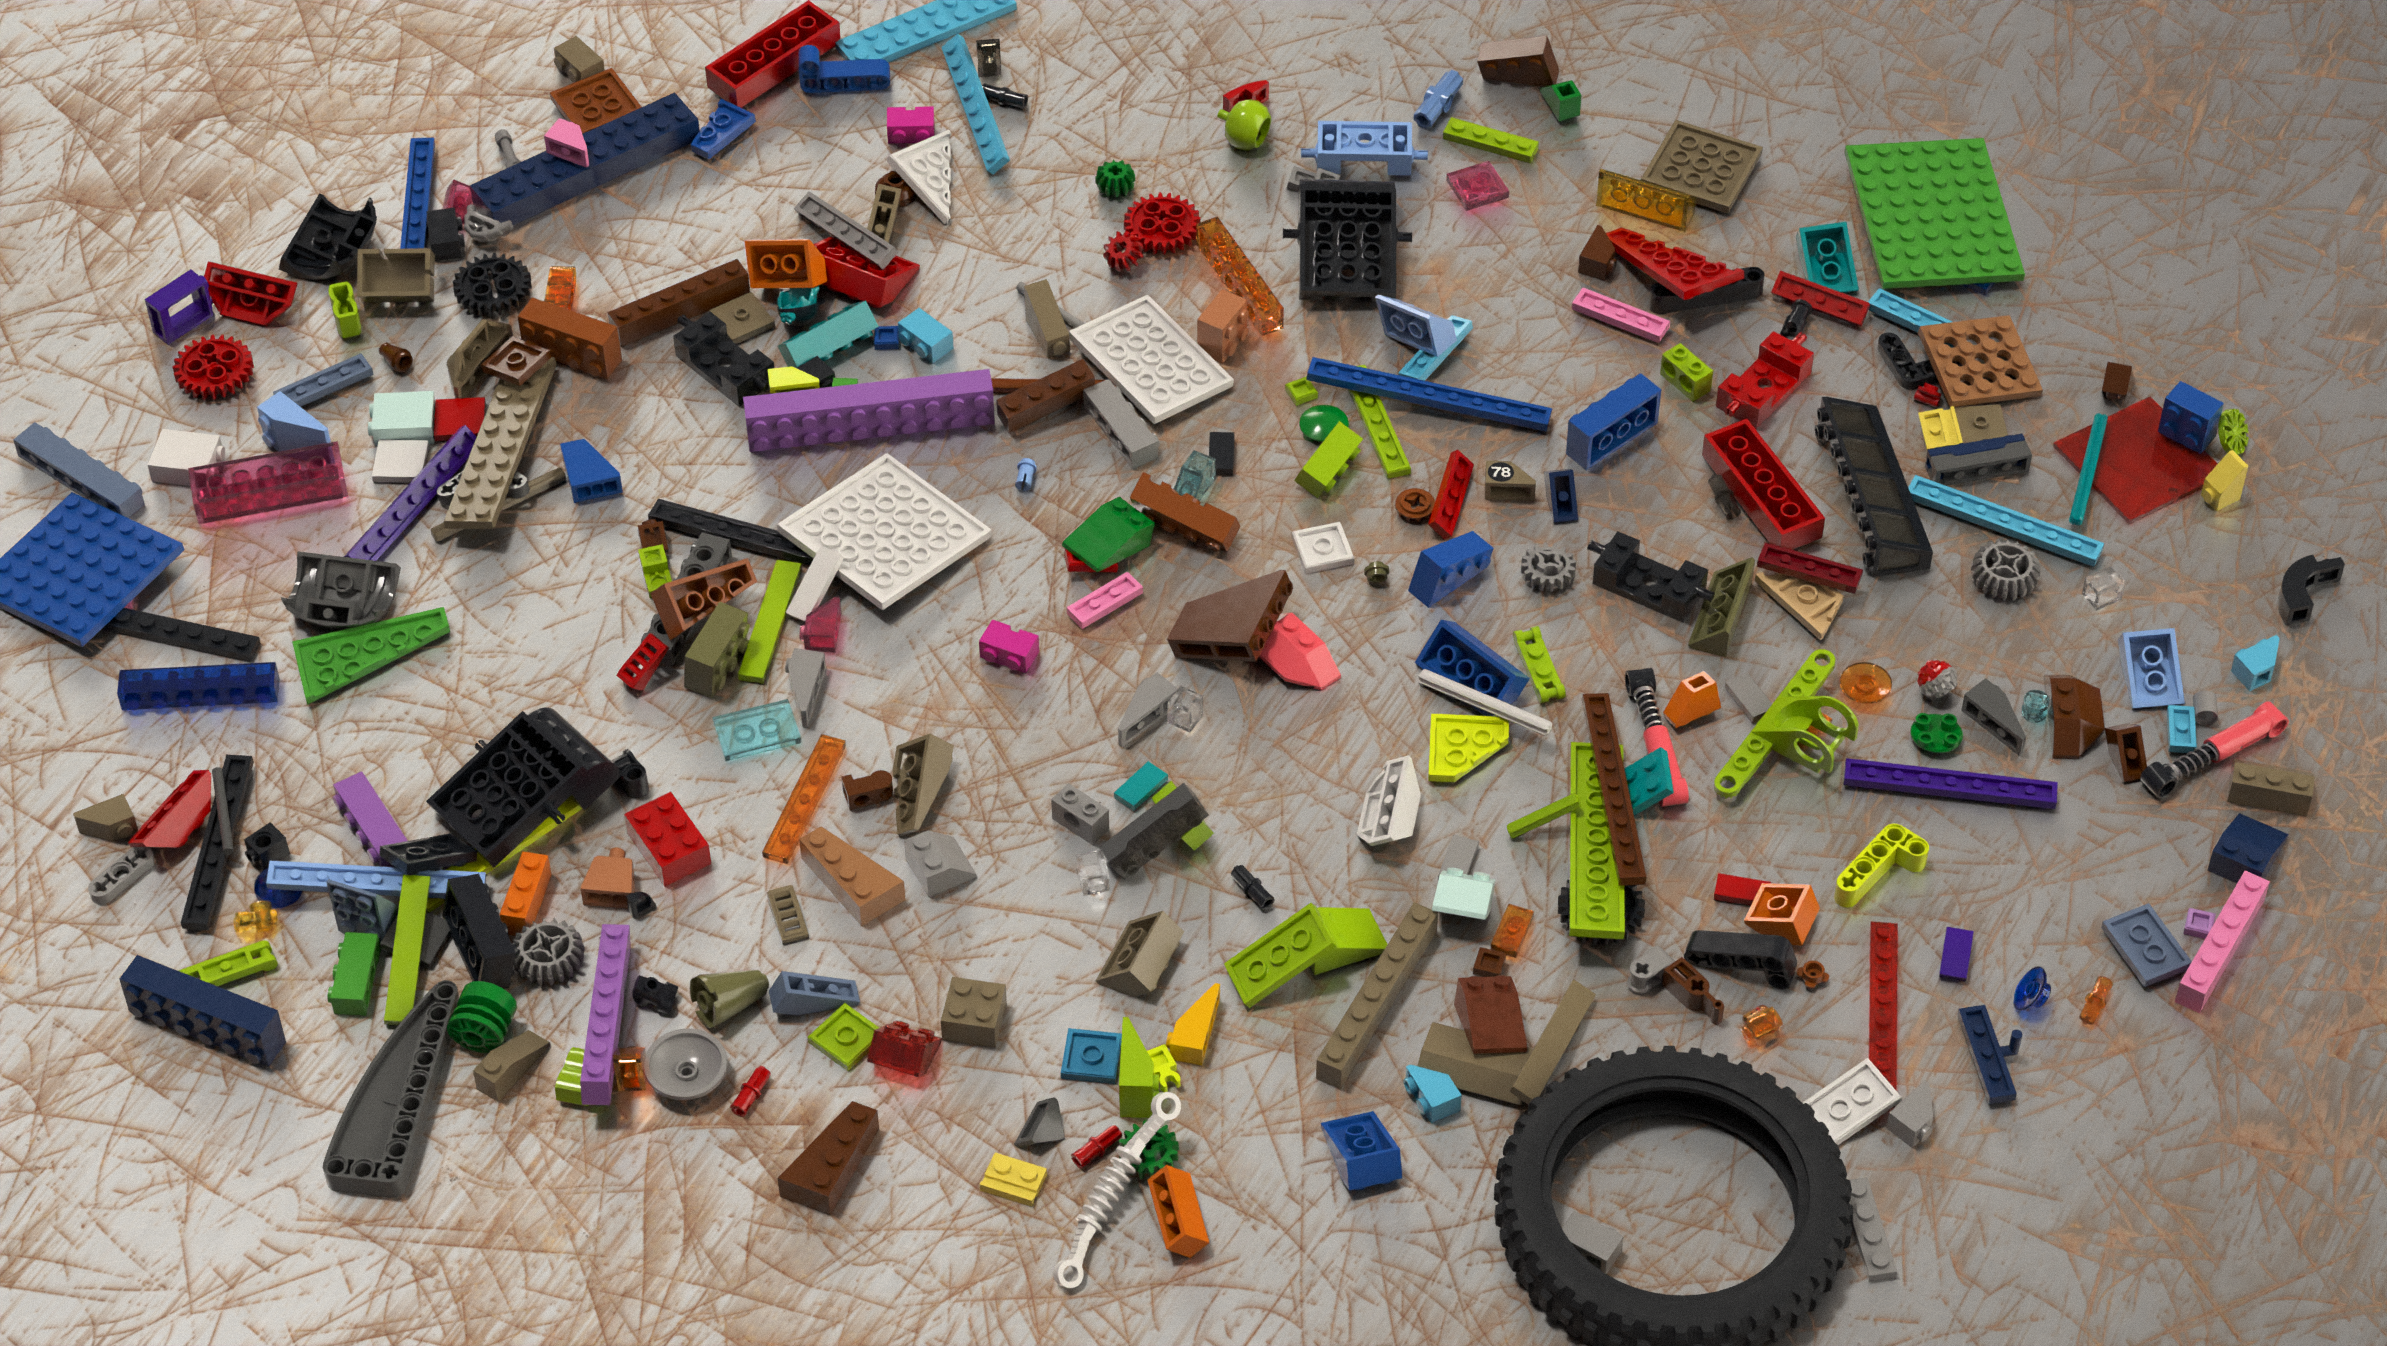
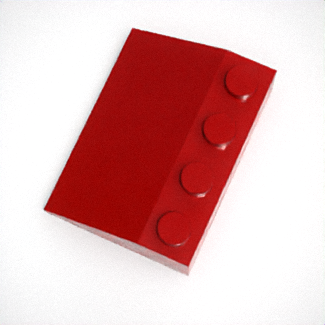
M832 236L814 243L815 247L825 258L827 282L822 285L827 286V289L830 291L845 293L851 299L866 301L869 306L874 308H881L891 303L920 268L919 264L895 255L884 269H881Z

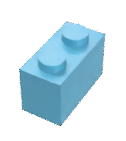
M920 308L898 322V337L901 343L912 348L921 358L927 359L932 364L954 349L953 332Z

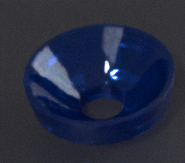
M268 868L260 872L254 882V892L257 900L269 908L287 907L296 902L303 892L267 889Z

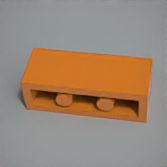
M522 851L499 914L501 922L507 926L508 935L516 936V933H522L523 926L530 928L532 927V921L535 922L552 876L548 855Z
M1165 1165L1147 1179L1166 1250L1191 1258L1209 1244L1206 1228L1190 1173Z

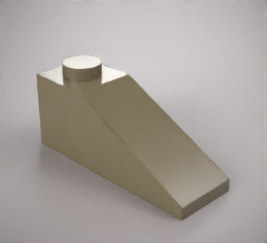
M878 184L867 229L889 243L902 189Z
M527 1030L490 1051L473 1070L477 1090L499 1102L551 1046L550 1042Z

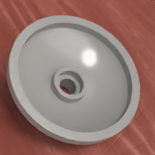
M678 1029L664 1034L649 1047L644 1059V1072L650 1086L659 1094L676 1100L696 1099L710 1093L721 1083L727 1071V1055L721 1042L713 1035L698 1029Z

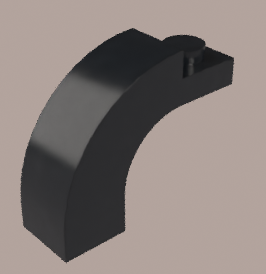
M2309 555L2297 560L2288 568L2283 577L2277 602L2279 614L2285 626L2310 620L2314 603L2307 590L2315 586L2340 581L2345 566L2341 557L2324 559L2317 562L2314 555Z

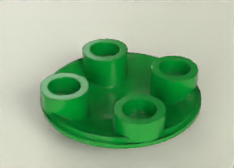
M1317 405L1307 409L1301 415L1299 425L1305 440L1323 442L1339 421L1347 427L1349 426V421L1346 414L1339 408L1331 405Z
M1919 713L1910 730L1913 741L1919 747L1934 753L1950 752L1956 749L1963 739V732L1957 723V718L1949 713L1944 715Z

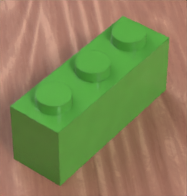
M345 932L344 941L339 943L338 965L335 964L333 967L334 984L333 987H329L327 995L328 1003H332L334 1014L367 1016L381 954L378 934Z

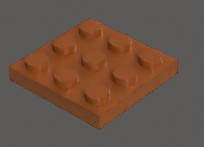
M612 68L550 92L551 101L566 121L579 125L582 134L642 107Z

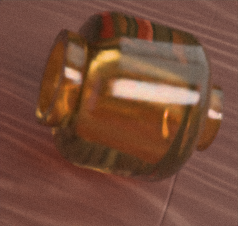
M1759 1005L1742 1016L1743 1026L1740 1028V1031L1747 1042L1753 1040L1757 1045H1764L1780 1035V1026L1783 1025V1022L1772 1006L1768 1008L1766 1005Z

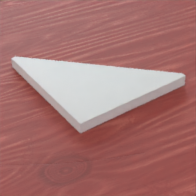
M950 130L889 155L886 160L944 224H947L950 220L949 206L951 205V192L949 190V183L951 182V168L949 167V160L951 159Z

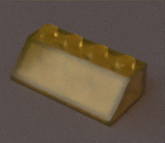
M1600 169L1596 206L1686 232L1695 214L1696 196Z

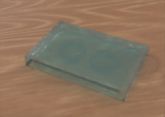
M788 699L712 717L725 762L801 743V736Z

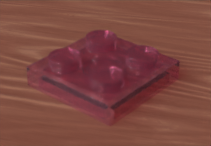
M1490 161L1446 174L1447 183L1466 211L1509 198L1508 188Z

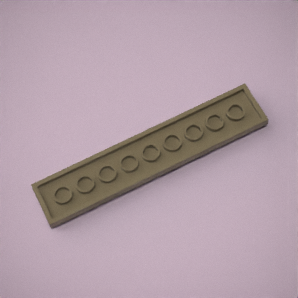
M551 357L521 386L499 379L446 513L444 524L447 529L495 528L508 494L509 486H511L557 366L555 357Z

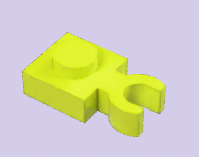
M1163 1044L1148 1050L1147 1052L1154 1063V1074L1159 1075L1161 1091L1168 1092L1167 1082L1169 1081L1174 1082L1177 1088L1181 1087L1180 1076L1175 1072L1177 1071V1064L1166 1045Z

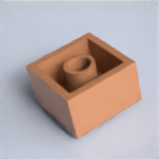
M1222 289L1197 319V344L1219 363L1223 364L1228 356H1232L1236 346L1240 341H1244L1248 335L1247 319L1249 311L1247 310V299Z

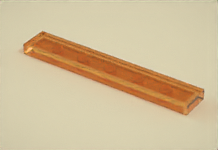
M821 734L762 851L763 858L788 864L845 750L846 740Z

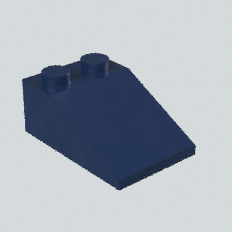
M2239 813L2223 832L2213 849L2207 871L2235 883H2238L2244 871L2265 879L2289 834Z

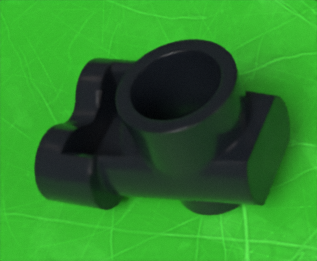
M639 975L632 990V997L640 1006L653 1004L657 1006L656 1010L669 1014L674 1004L678 986L670 982L661 983L654 977L646 978Z

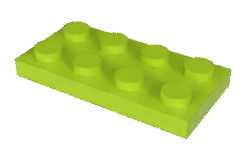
M1311 902L1229 959L1224 965L1244 1004L1250 1008L1338 946L1317 907Z

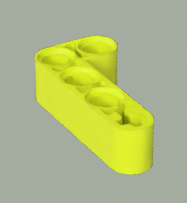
M1887 825L1838 876L1834 893L1835 902L1842 907H1853L1894 863L1911 872L1922 871L1926 866L1929 852L1927 841L1902 825Z

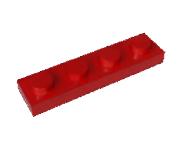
M1781 270L1771 291L1772 295L1791 302L1797 299L1805 300L1812 305L1813 310L1862 327L1870 308L1869 302Z
M1458 449L1450 453L1428 523L1444 540L1453 535L1474 464Z

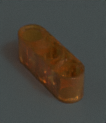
M550 266L545 302L572 311L576 287L575 266Z

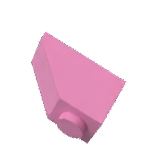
M559 118L544 135L546 152L587 168L589 166L588 152L580 126Z

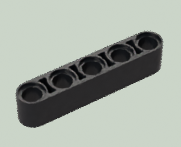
M1758 267L1740 268L1744 270V279L1714 289L1712 292H1705L1694 296V298L1683 300L1657 282L1650 288L1649 309L1656 314H1666L1756 299L1763 293L1765 274Z

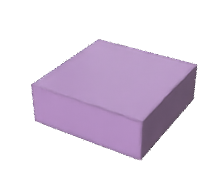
M2189 908L2183 934L2205 939L2214 925L2216 914Z

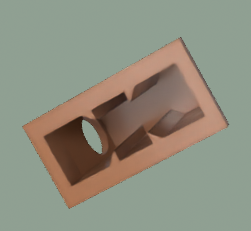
M615 847L610 850L609 856L594 857L580 888L583 905L628 909L626 895L634 893L635 874L633 861L630 858H625L626 852L623 849Z

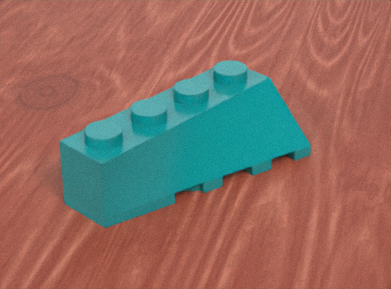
M862 301L847 305L842 308V311L828 316V321L824 320L809 327L808 332L803 331L778 345L777 347L787 366L797 368L816 356L822 361L828 360L833 357V351L839 349L841 352L853 346V340L859 338L861 341L872 336V330L879 326L867 302Z

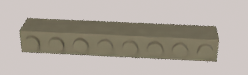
M1415 902L1412 904L1317 1058V1080L1338 1089L1343 1087L1435 936L1438 923L1437 911H1432V909Z

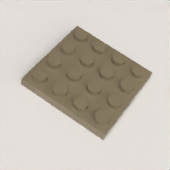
M1675 119L1644 172L1640 186L1729 213L1761 157L1763 147Z

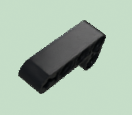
M1695 930L1691 933L1684 952V959L1693 966L1764 971L1767 982L1772 987L1781 990L1790 987L1797 967L1792 944L1788 939L1778 935Z

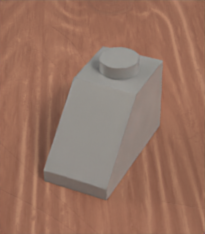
M1926 1080L1891 1110L1888 1116L1886 1129L1911 1148L1919 1141L1924 1142L1932 1133L1933 1110L1930 1085Z

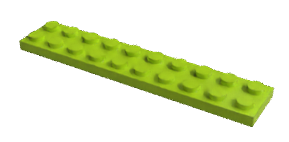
M1571 742L1570 794L1575 793L1579 797L1581 807L1570 812L1569 936L1624 939V885H1618L1591 745L1584 742ZM1619 745L1623 761V745Z

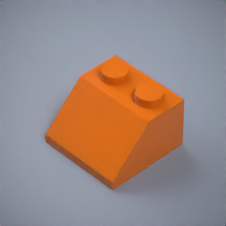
M1762 883L1744 922L1745 925L1760 934L1782 936L1788 939L1792 945L1802 946L1820 907L1811 885Z

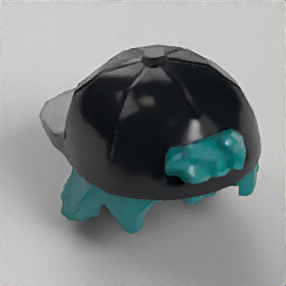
M820 287L790 288L786 292L781 291L777 298V311L781 321L790 326H798V328L811 323L817 317L819 306L826 303L824 298H817Z

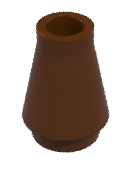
M388 342L383 343L379 348V354L384 357L393 370L404 372L411 367L413 358L407 349L391 345Z

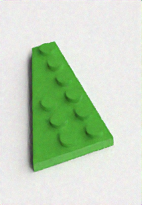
M444 607L292 641L307 705L449 633L450 628Z

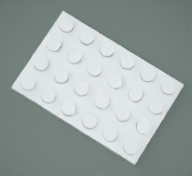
M1145 295L1069 331V339L1120 388L1123 394L1153 424L1233 387L1234 379L1149 295Z

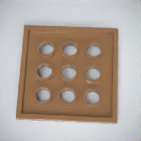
M2010 315L1920 326L1918 335L1950 407L2041 396L2043 392L2042 386ZM1989 337L1997 338L2000 342H1995ZM1967 340H1973L1977 343V345H1973L1971 342H1968ZM1944 343H1951L1952 345H1954V348H1951L1950 346ZM1997 356H2004L2008 361H2004ZM1975 359H1982L1985 364H1981ZM1957 361L1961 363L1963 366L1959 367L1957 364L1952 362ZM2006 375H2012L2016 378V380H2012L2010 377ZM1984 377L1990 378V379H1992L1994 382L1990 383L1988 380L1983 379V378H1984ZM1961 380H1966L1971 385H1966L1965 383L1961 382Z

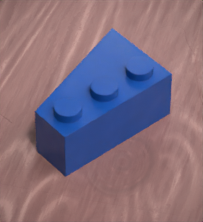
M1474 531L1422 550L1408 591L1429 608L1486 569L1491 562L1490 558L1494 548Z

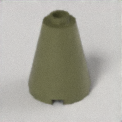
M759 970L700 974L690 981V997L692 1003L697 1001L700 1010L695 1012L702 1024L707 1028L717 1027L765 996L769 988V981L767 976Z

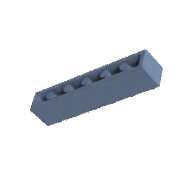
M34 422L13 439L20 458L80 496L127 518H130L145 505L142 496L143 491L137 483L128 481L118 471H112L102 461L90 457L83 449H77L72 446L67 439L58 437L48 427H42Z

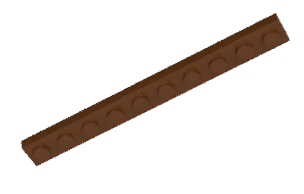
M1609 693L1583 694L1582 705L1618 885H1646V872Z

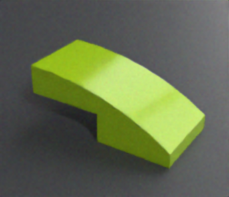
M663 544L638 549L649 598H652L650 593L672 581Z

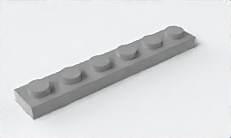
M810 191L793 208L799 215L881 269H884L898 253L894 246Z

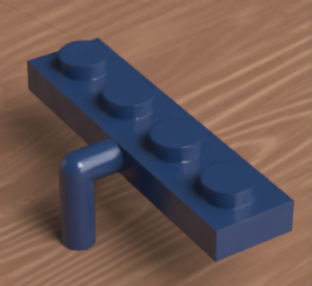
M1985 1005L1958 1009L1957 1016L1988 1104L2016 1100L2017 1093L2004 1057L2018 1054L2023 1035L2022 1032L2017 1029L2013 1030L2009 1045L2000 1046Z

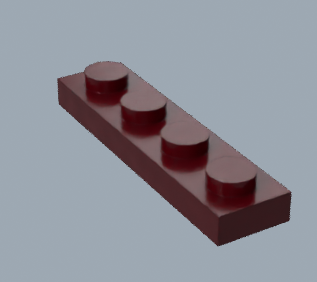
M1766 542L1757 561V567L1852 594L1856 593L1863 573V569Z

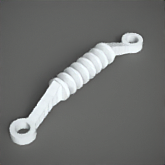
M1172 1092L1156 1094L1151 1102L1152 1116L1129 1140L1127 1145L1117 1147L1116 1153L1121 1158L1111 1157L1110 1162L1115 1168L1107 1166L1104 1169L1110 1177L1100 1176L1099 1181L1104 1187L1096 1185L1093 1188L1099 1196L1089 1195L1088 1200L1093 1206L1083 1205L1082 1207L1088 1215L1078 1214L1076 1217L1079 1223L1069 1258L1059 1261L1055 1265L1053 1278L1058 1286L1074 1288L1082 1282V1264L1089 1241L1095 1232L1100 1233L1102 1230L1097 1220L1107 1222L1108 1218L1103 1211L1113 1212V1207L1108 1202L1118 1203L1119 1198L1114 1192L1122 1194L1125 1191L1119 1183L1129 1184L1130 1179L1125 1173L1133 1175L1136 1172L1130 1164L1140 1165L1142 1159L1139 1156L1146 1146L1145 1144L1149 1142L1150 1138L1154 1136L1155 1132L1159 1130L1165 1121L1172 1120L1179 1115L1181 1102L1176 1094ZM1165 1098L1171 1103V1109L1167 1114L1161 1109V1103ZM1067 1266H1070L1074 1272L1073 1278L1069 1282L1063 1277V1271Z

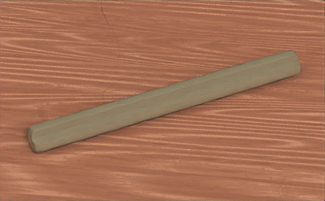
M558 467L529 481V493L518 499L506 496L501 511L565 481V472L561 467ZM443 522L431 528V535L435 541H440L463 529H447Z

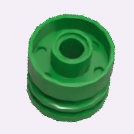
M483 981L470 982L464 986L457 1002V1007L454 1009L447 1025L448 1034L456 1043L466 1049L479 1053H489L502 1045L508 1031L507 1027L512 1022L517 1010L516 1000L509 992L495 984Z

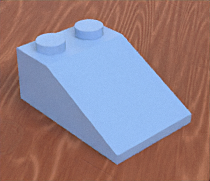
M281 391L257 406L258 422L263 431L262 439L267 446L274 447L280 453L331 465L335 462L328 428Z
M2175 628L2122 633L2118 639L2119 654L2132 709L2184 705L2185 700Z

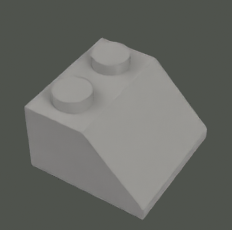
M928 830L904 840L906 861L928 897L977 878V874L954 837Z

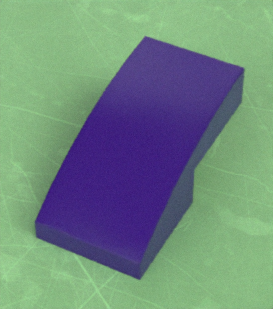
M1946 927L1939 977L1966 981L1974 931Z

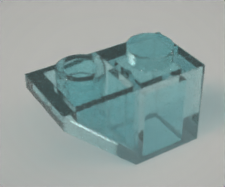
M1194 450L1182 465L1174 490L1181 496L1186 492L1200 501L1216 480V459Z

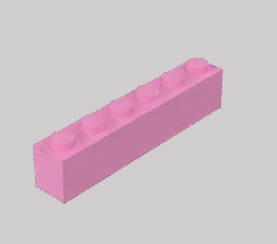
M2244 871L2183 976L2177 991L2176 1003L2198 1013L2202 1011L2264 903L2270 881Z

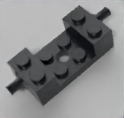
M711 311L696 321H691L684 314L679 316L677 323L682 325L684 329L673 336L675 355L738 407L744 404L743 397L755 396L762 391L767 392L770 389L768 369L774 368V361L758 349L750 355L728 338L726 323ZM722 364H730L729 367L721 366V365H722Z
M1617 531L1606 545L1593 540L1588 544L1587 550L1600 554L1594 563L1592 584L1682 623L1700 598L1712 602L1715 596V592L1706 589L1708 569L1685 560L1680 569L1675 570L1640 555V540ZM1652 581L1655 584L1648 586L1645 585L1644 582Z

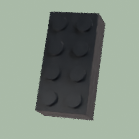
M479 873L448 879L442 916L447 922L449 932L472 982L483 981L495 984L503 989L509 988L511 976H514L513 964L514 959L518 955L517 947L514 942L511 943L508 937L507 926L499 918L497 904L491 901L488 885L483 883Z

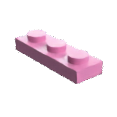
M1126 572L1068 606L1067 615L1081 629H1084L1143 594V586Z

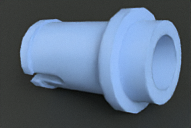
M1023 458L1017 464L1019 471L1015 487L1021 490L1022 483L1024 482L1023 491H1028L1031 488L1032 477L1037 471V466L1034 460Z

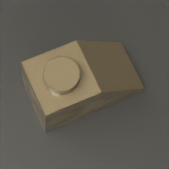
M124 794L73 813L77 829L81 834L114 842L127 838L138 831L135 817Z

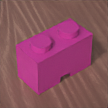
M934 106L915 107V110H906V107H887L888 144L918 143L935 136Z
M992 619L979 640L980 658L1006 666L1011 670L1027 673L1039 653V635L1022 629L1019 632L1012 631L1010 625Z

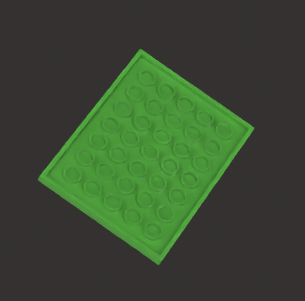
M1984 138L1845 146V157L1882 289L2024 281L2025 272Z

